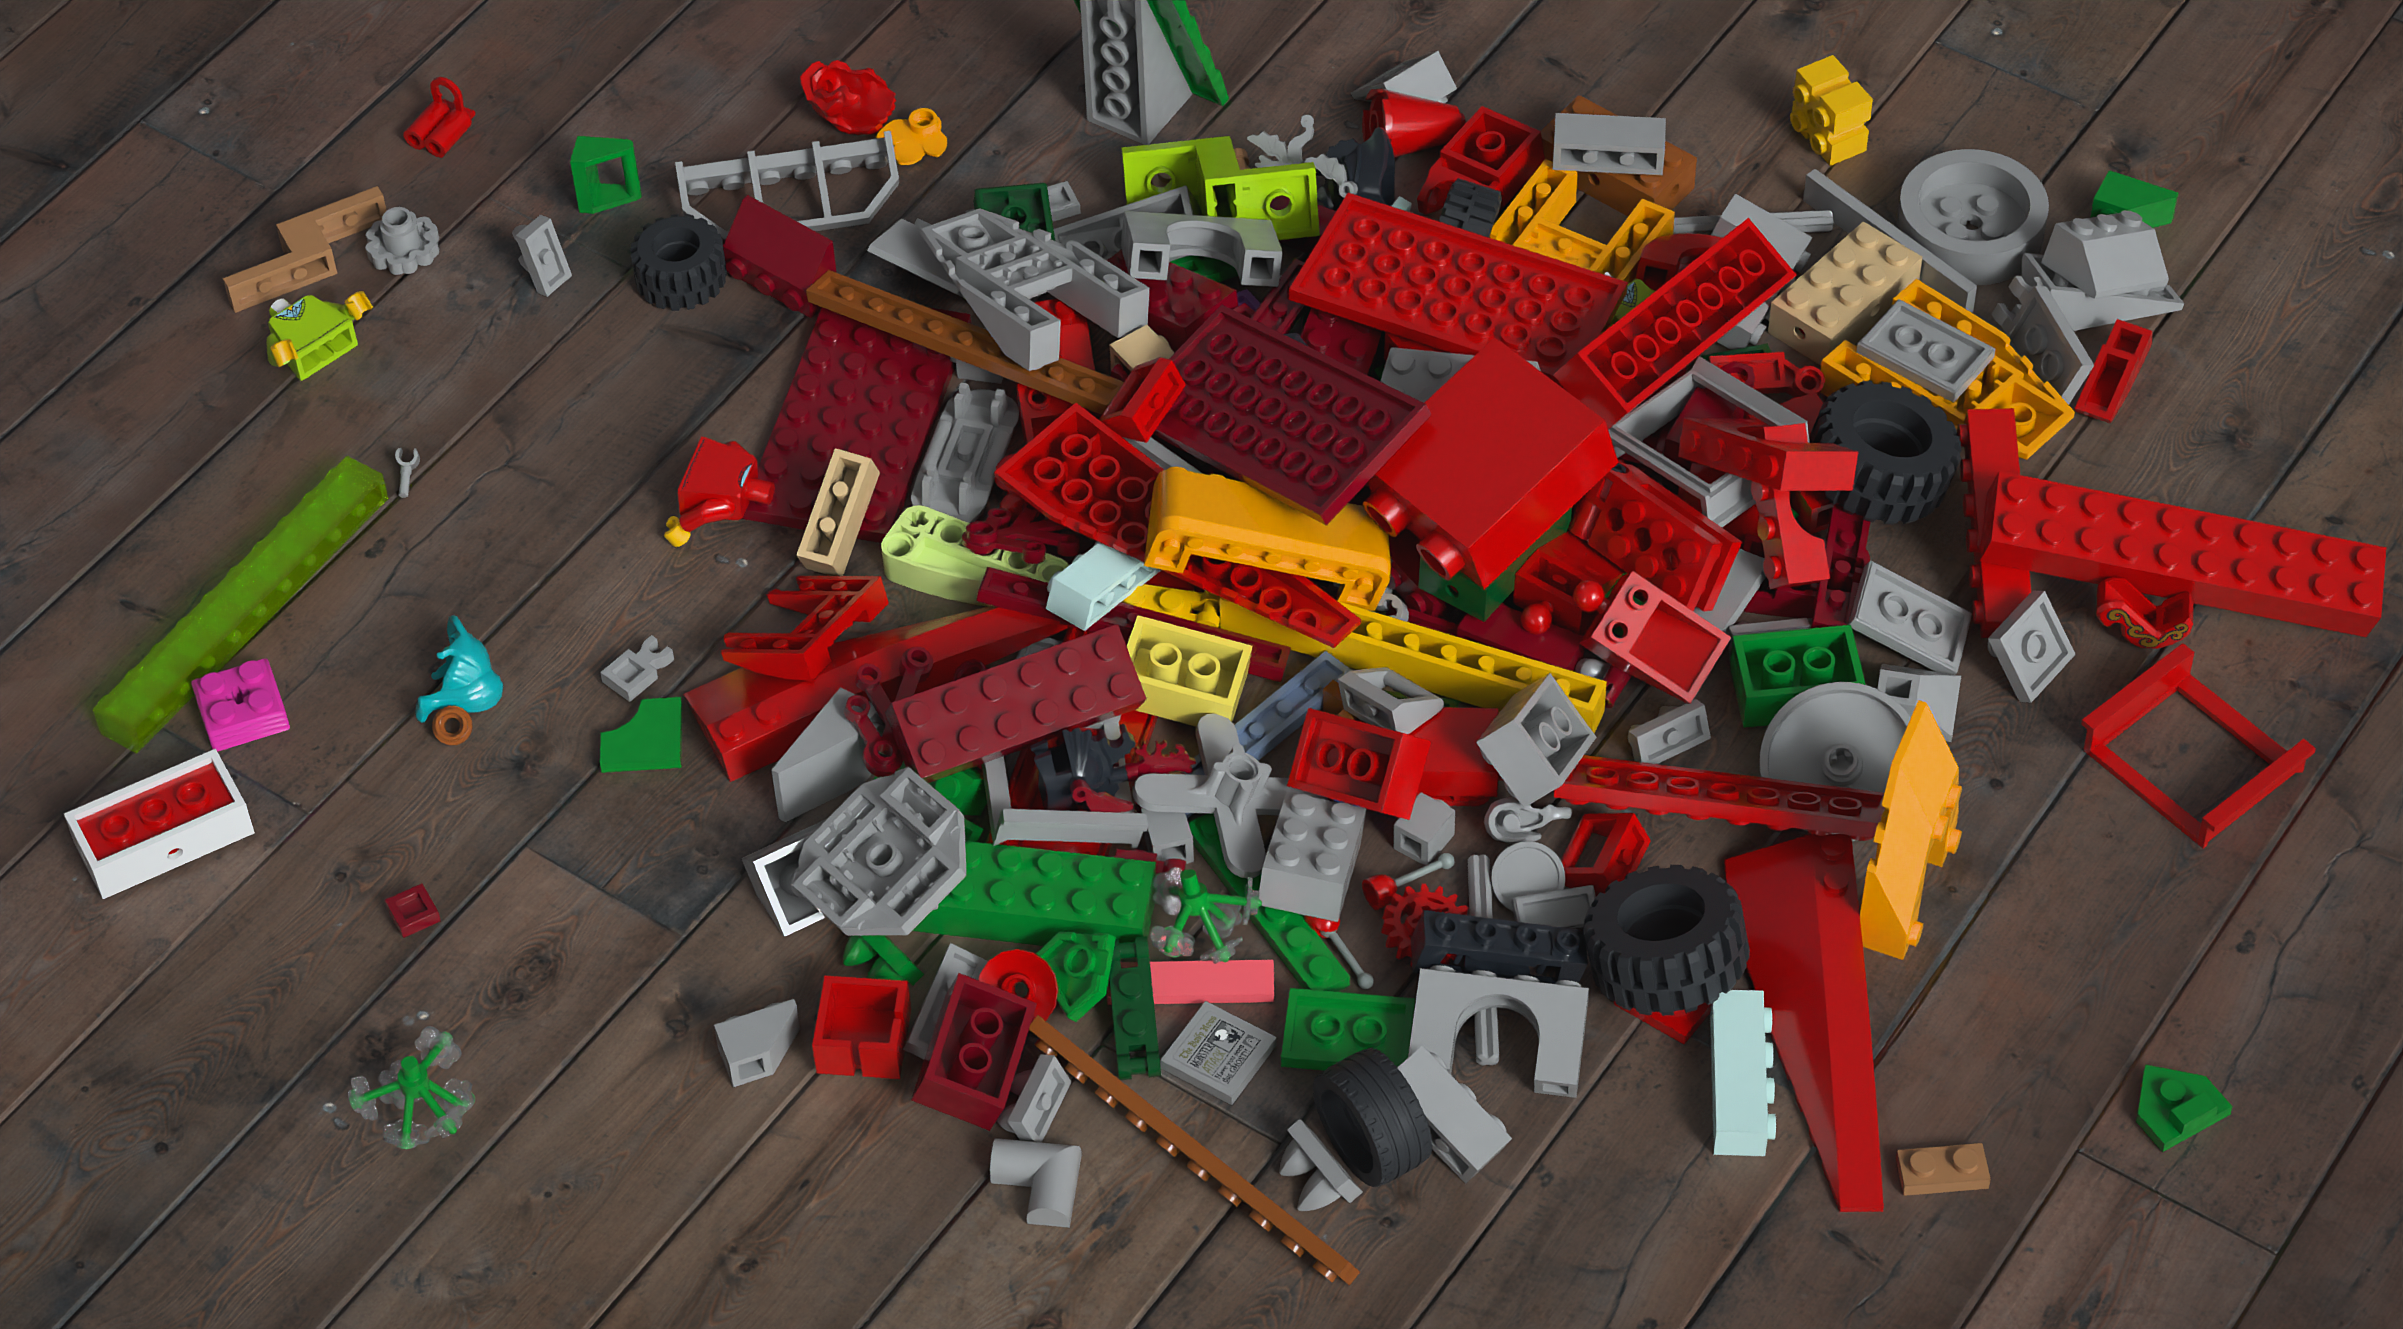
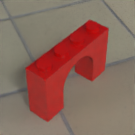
M1684 418L1678 457L1780 491L1853 490L1858 451L1833 443H1791L1747 435L1746 433L1763 427H1772L1758 419Z

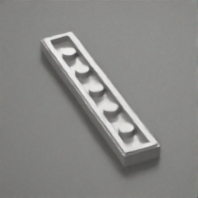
M1814 169L1806 175L1804 202L1815 210L1832 211L1833 223L1848 234L1862 222H1865L1921 255L1922 264L1919 280L1971 313L1973 312L1977 285L1818 170Z

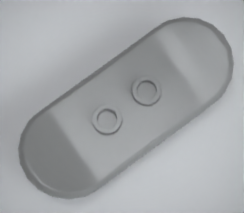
M960 383L959 394L956 393V396L948 401L923 459L911 494L912 506H926L967 523L975 522L982 515L995 483L994 471H996L999 461L1005 457L1019 419L1017 404L1005 394L1004 390H970L967 383Z

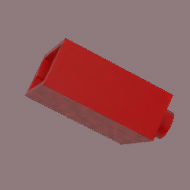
M1494 337L1424 402L1431 412L1430 417L1368 481L1372 494L1363 502V506L1371 519L1388 535L1396 537L1403 529L1407 528L1419 537L1421 541L1416 545L1420 556L1439 576L1450 580L1461 571L1485 590L1619 462L1605 420Z

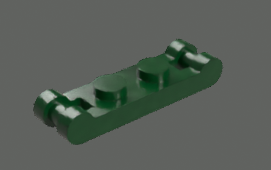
M1135 937V941L1121 943L1116 939L1109 979L1119 1080L1132 1079L1131 1075L1148 1074L1149 1078L1161 1077L1148 937ZM1137 958L1138 967L1121 968L1120 959ZM1146 1050L1147 1057L1130 1058L1129 1052Z

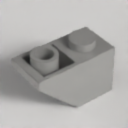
M794 999L782 1003H772L764 1009L742 1016H733L724 1022L714 1025L718 1049L733 1087L774 1074L800 1030L797 1005Z

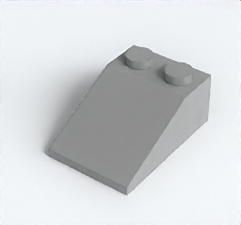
M840 687L772 768V778L780 820L787 822L860 786L872 775L866 769L863 761V751L866 744L854 723L849 721L844 715V708L848 698L855 694ZM869 701L870 710L868 717L882 737L884 731L882 720ZM852 706V707H851V708H852L854 711H856V712H862V711H863V710H862L860 707H858V706ZM879 753L880 756L887 757V755Z

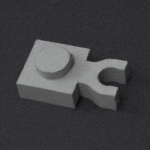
M651 635L643 642L641 650L637 654L628 649L600 672L602 682L630 702L658 679L656 669L666 667L674 660L673 650L667 646L661 652L654 653L659 647L657 638Z

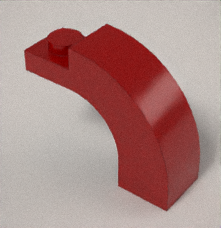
M1684 233L1656 238L1643 248L1635 279L1642 280L1650 289L1656 291L1723 237Z

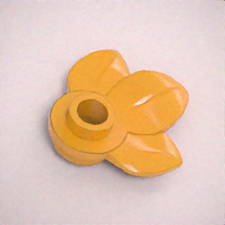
M928 108L914 110L908 119H897L889 122L876 136L877 139L884 138V131H891L893 145H895V158L899 165L915 164L922 159L925 153L933 157H939L947 147V137L941 132V120L933 110Z

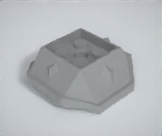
M909 767L896 771L895 775L879 777L861 784L804 842L799 857L798 872H795L791 885L847 936L908 935L932 910L938 909V904L967 876L964 816L956 806Z

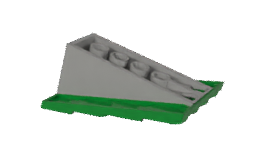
M1074 0L1081 14L1087 121L1144 145H1149L1192 94L1220 106H1224L1229 100L1221 72L1215 68L1210 50L1203 43L1195 16L1190 15L1185 0Z

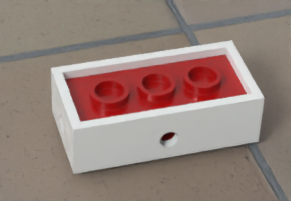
M216 749L64 813L74 844L103 899L255 833L246 803Z

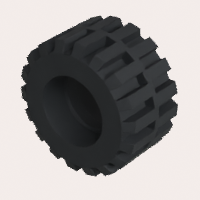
M1458 178L1450 187L1439 222L1490 238V233L1493 225L1496 223L1502 202L1501 192Z
M672 214L670 218L664 219L662 216L655 219V223L644 225L643 232H637L634 236L635 242L631 243L630 250L637 290L641 296L644 295L645 301L649 304L656 302V307L661 309L671 307V311H679L680 308L687 307V310L694 309L697 304L705 305L709 302V297L715 298L720 293L719 288L724 287L726 283L727 269L722 238L713 224L708 225V221L703 218L694 219V215L686 214L684 217H679L678 214Z

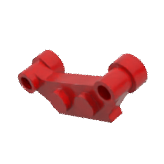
M1784 352L1709 356L1708 362L1718 368L1733 361L1753 367L1755 376L1753 389L1761 394L1788 393L1794 398L1816 392L1819 396L1825 384V377L1820 369L1814 366L1798 368L1785 359ZM1740 373L1730 374L1731 376L1735 377L1743 383L1747 380V378Z

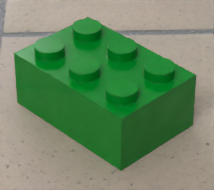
M1851 625L1733 636L1730 669L1743 728L1769 725L1774 716L1788 701L1815 686L1834 682H1853L1866 685Z

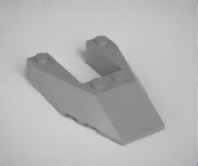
M980 208L921 228V236L1003 353L1028 371L1037 370L1044 365L1058 361L1060 350L1061 320L1030 300L1032 297L1048 292L1117 338L1125 337L1139 328L1148 325L1149 287L1078 242L1071 240L1066 242L1065 245L1051 240L1050 232L1037 229L1030 233L1019 229L1018 221Z

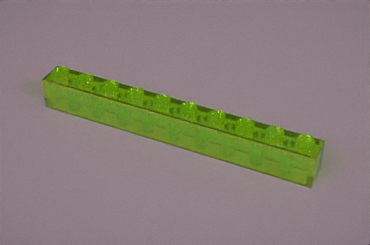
M346 456L336 467L330 469L326 477L312 491L306 493L301 502L287 516L281 518L277 526L262 541L257 542L252 551L237 566L232 567L226 577L212 591L206 593L201 602L186 617L181 618L175 628L161 642L155 644L149 654L135 668L130 669L125 674L123 680L108 695L103 696L93 708V712L100 733L137 754L195 695L191 684L192 680L201 678L208 673H217L389 499L383 474L349 456Z

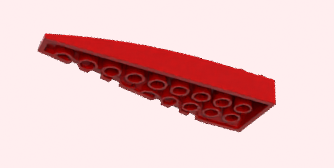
M1809 834L1725 859V880L1737 892L1738 899L1741 900L1750 949L1745 971L1750 975L1754 990L1764 991V1007L1772 1008V1031L1770 1035L1787 1079L1791 1080L1795 1090V1099L1799 1110L1804 1113L1812 1143L1814 1147H1817L1822 1159V1168L1839 1212H1883L1884 1203L1874 1063L1852 839L1846 834H1830L1826 836Z

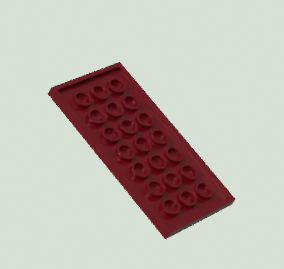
M1221 305L1169 358L1173 361L1186 386L1153 435L1327 526L1430 417L1431 412L1425 403Z
M822 307L758 466V479L774 482L775 484L773 499L769 505L750 501L743 519L806 530L836 448L871 458L880 472L856 539L882 543L884 537L901 515L956 363H953L948 355ZM930 308L971 324L970 314Z

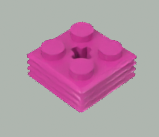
M267 658L247 661L240 666L217 673H208L191 682L212 749H216L217 752L290 729L287 714Z

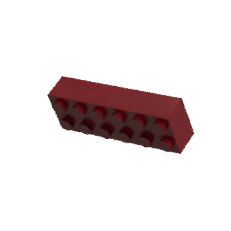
M1116 624L892 702L885 714L906 768H911L927 783L1026 749L1045 738L1047 741L1062 735V730L1067 729L1071 732L1075 728L1082 729L1136 710L1147 698L1119 626Z

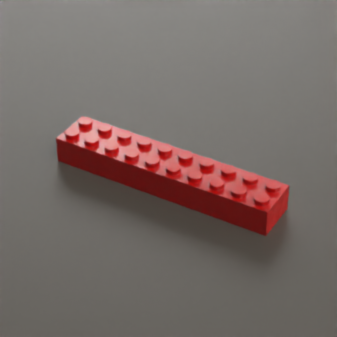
M1999 471L1987 493L1980 561L2098 585L2107 578L2121 577L2125 578L2139 592L2170 598L2188 591L2194 600V604L2367 637L2382 615L2387 547Z

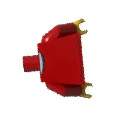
M701 436L678 488L681 516L680 518L676 516L668 518L666 526L670 531L665 532L664 537L672 546L680 547L688 541L691 535L690 532L704 524L721 520H740L743 518L750 501L767 505L771 503L775 484L774 482L758 479L757 458L746 451L738 442L729 441L722 444Z

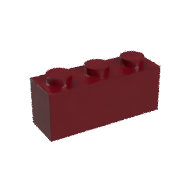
M1502 603L1485 622L1466 613L1457 627V637L1573 672H1575L1577 662L1584 658L1585 647L1579 644L1583 638L1582 635L1553 624L1542 634H1530L1522 627V612L1509 608Z

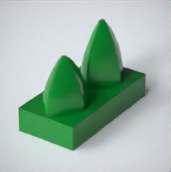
M886 935L850 936L847 940L843 954V964L845 966L859 965L871 960L877 954L880 955L871 966L866 978L901 981L905 979L914 986L924 975Z

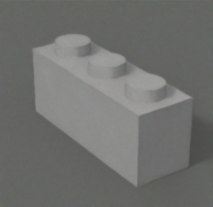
M1556 113L1552 170L1663 175L1666 118Z
M1423 1045L1398 1067L1410 1084L1426 1116L1432 1136V1149L1466 1184L1512 1139L1506 1133L1504 1124L1496 1116L1488 1114L1476 1101V1096L1472 1090L1465 1084L1458 1083L1447 1071L1443 1060L1435 1053L1429 1052Z

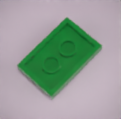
M1290 988L1281 1053V1067L1326 1070L1328 1067L1356 1052L1373 1048L1384 1053L1398 1068L1408 1058L1415 998Z

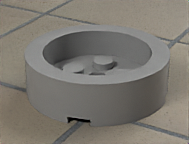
M1976 149L1947 151L1922 161L1908 174L1901 189L1896 227L1975 285L2000 283L2022 273V257L2024 253L2040 254L2049 211L2048 196L2037 176L2027 167L2010 157ZM1967 221H1970V224L1977 226L1978 229L1969 230L1964 225L1967 224Z

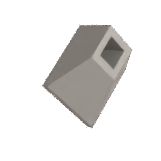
M1882 664L1877 689L1896 700L1910 717L1918 700L1926 702L1945 741L1952 742L1961 676Z

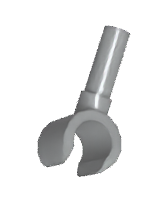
M400 447L395 453V458L401 467L399 496L406 498L409 492L410 475L412 470L419 465L420 455L414 448V458L412 461L403 462L401 461L403 450Z

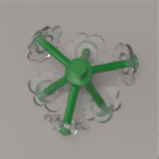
M1173 867L1169 873L1161 872L1157 874L1153 880L1154 888L1157 890L1153 895V901L1157 905H1163V909L1167 914L1177 915L1174 926L1166 928L1154 926L1151 929L1150 938L1152 945L1170 957H1179L1181 954L1191 956L1194 952L1195 939L1192 935L1182 932L1189 916H1200L1204 923L1203 931L1210 936L1215 948L1201 954L1200 960L1212 958L1214 964L1221 961L1228 962L1229 957L1236 954L1234 946L1238 945L1243 939L1242 936L1223 943L1221 938L1230 936L1233 932V927L1239 925L1242 918L1243 925H1247L1249 916L1257 915L1258 907L1262 905V901L1259 899V891L1252 890L1253 878L1248 877L1245 897L1208 893L1206 885L1198 882L1196 871L1193 869L1182 871L1180 868ZM1241 906H1244V907H1243V917H1242V914L1239 912L1240 909H1241Z
M432 1026L425 1027L421 1031V1036L415 1041L416 1048L422 1051V1061L420 1064L414 1056H407L402 1060L395 1061L391 1064L389 1071L386 1070L380 1073L378 1080L382 1086L373 1090L369 1089L368 1082L364 1076L351 1078L353 1089L348 1092L349 1101L353 1110L358 1114L361 1113L365 1120L370 1119L374 1121L378 1118L375 1106V1098L378 1097L385 1104L395 1102L397 1108L404 1109L403 1119L397 1120L395 1124H386L383 1127V1140L394 1144L398 1148L412 1149L418 1144H427L432 1136L441 1135L442 1138L455 1134L457 1129L463 1124L461 1120L463 1114L470 1110L475 1102V1096L471 1093V1082L467 1080L461 1082L453 1078L442 1088L429 1079L426 1070L429 1066L439 1065L443 1069H449L453 1062L457 1061L462 1054L459 1046L453 1043V1037L450 1033L446 1031L439 1032L438 1029ZM428 1090L432 1091L437 1095L436 1099H434V1097ZM422 1098L437 1119L429 1129L423 1124H415L412 1121L414 1102H418Z

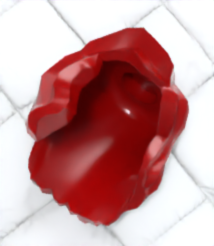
M834 60L829 65L817 61L812 63L800 76L807 101L812 104L814 111L821 118L831 122L839 131L848 134L871 135L878 132L896 107L894 104L896 102V93L887 87L886 81L871 68L851 70L847 63L839 60Z

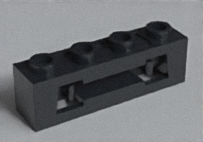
M1423 910L1411 937L1412 973L1420 974V968L1430 969L1432 966L1441 965L1453 968L1455 973L1472 974L1473 971L1483 970L1495 973L1497 978L1514 979L1515 976L1526 975L1537 978L1540 983L1556 984L1560 980L1579 983L1588 965L1584 931L1580 929ZM1446 954H1451L1453 964H1459L1464 955L1463 967L1441 964L1440 962ZM1538 965L1536 969L1538 974H1543L1546 966L1555 967L1556 978L1530 975L1529 966L1536 967Z

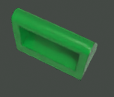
M577 136L570 164L579 213H598L637 201L642 197L634 145L631 140ZM621 157L625 185L600 183L597 164Z

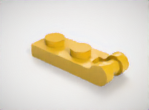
M1143 584L1141 587L1138 586L1131 595L1122 601V603L1216 628L1219 627L1220 618L1217 615L1220 612V596L1206 590L1202 593ZM1192 609L1202 612L1198 614H1193Z

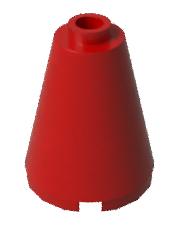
M1379 88L1371 89L1365 100L1372 101L1370 110H1363L1362 133L1365 142L1372 136L1376 128H1384L1390 138L1394 157L1447 144L1466 124L1464 114L1460 113L1459 108L1455 105Z

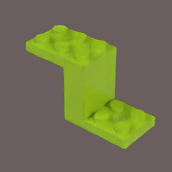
M1230 136L1121 147L1126 205L1187 186L1199 203L1202 216L1271 220L1278 240L1320 236L1314 162L1240 170ZM1158 173H1166L1171 177L1170 182L1164 187L1152 185L1151 180ZM1277 196H1286L1290 199L1289 205L1282 210H1275L1270 207L1272 199Z

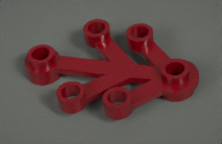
M1028 502L1022 505V512L1012 525L1011 512L1009 510L994 508L988 511L986 521H976L968 524L966 531L962 535V544L970 549L972 553L988 554L993 549L1022 553V560L1030 564H1038L1045 561V544L1057 546V553L1062 556L1071 557L1080 553L1079 536L1075 534L1053 533L1052 531L1066 529L1067 527L1050 519L1045 520V515Z
M913 647L903 653L899 664V673L903 679L895 701L914 695L918 683L924 682L929 677L933 667V659L925 648ZM864 664L857 672L855 683L859 689L865 691L883 721L885 729L882 737L868 717L870 703L865 697L861 695L849 697L844 708V715L849 721L854 723L866 744L863 751V761L866 769L877 777L890 776L898 771L903 763V758L885 714L891 702L880 685L882 677L880 669L873 664ZM863 675H870L874 680H866ZM852 706H858V707H860L863 711H862V712H856V711H854L851 707H852ZM879 753L885 754L888 757H882Z

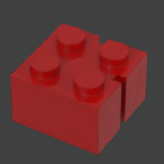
M824 976L812 1043L817 1074L854 1076L855 1069H862L863 1077L900 1079L905 1050H903L905 1046L904 1041L907 1040L912 1010L908 981Z

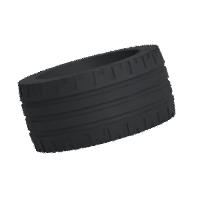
M1373 1048L1356 1052L1328 1067L1315 1077L1313 1081V1096L1323 1127L1339 1156L1352 1173L1362 1182L1371 1187L1384 1185L1418 1167L1430 1157L1433 1148L1432 1136L1423 1109L1406 1078L1384 1053Z

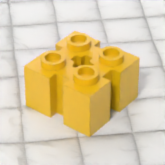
M1834 55L1796 70L1795 86L1793 87L1795 100L1793 101L1790 114L1793 128L1806 139L1810 138V145L1813 151L1821 155L1829 166L1867 150L1869 130L1864 125V122L1869 121L1871 118L1873 102L1872 97L1857 81L1854 83L1850 82L1848 79L1849 72Z

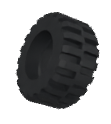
M1862 381L1857 386L1852 383L1833 392L1827 397L1825 403L1822 404L1809 436V443H1833L1858 451L1853 490L1824 491L1826 499L1832 504L1838 503L1843 507V511L1852 516L1856 513L1864 516L1863 520L1870 522L1882 520L1884 524L1891 525L1898 523V521H1902L1903 524L1914 522L1918 518L1921 519L1933 513L1934 509L1940 506L1957 470L1962 451L1957 430L1952 421H1947V415L1940 407L1935 408L1931 405V400L1924 395L1919 397L1913 394L1912 389L1904 386L1901 388L1893 387L1892 383L1883 381L1879 384H1873L1872 381Z
M1670 864V868L1660 869L1658 865L1648 867V871L1642 873L1634 871L1627 874L1624 880L1620 882L1615 880L1609 884L1605 890L1606 893L1600 892L1586 913L1583 931L1593 980L1605 997L1612 1002L1615 1001L1617 1005L1630 1011L1632 1008H1635L1637 1012L1645 1015H1651L1652 1012H1660L1662 1016L1674 1015V1011L1684 1009L1686 1013L1697 1010L1700 1004L1706 1003L1709 1005L1718 1000L1721 992L1727 994L1736 984V979L1739 980L1747 967L1746 963L1749 959L1750 949L1741 900L1738 899L1737 892L1727 882L1725 883V880L1712 872L1707 875V872L1702 868L1692 866L1691 869H1685L1682 865Z

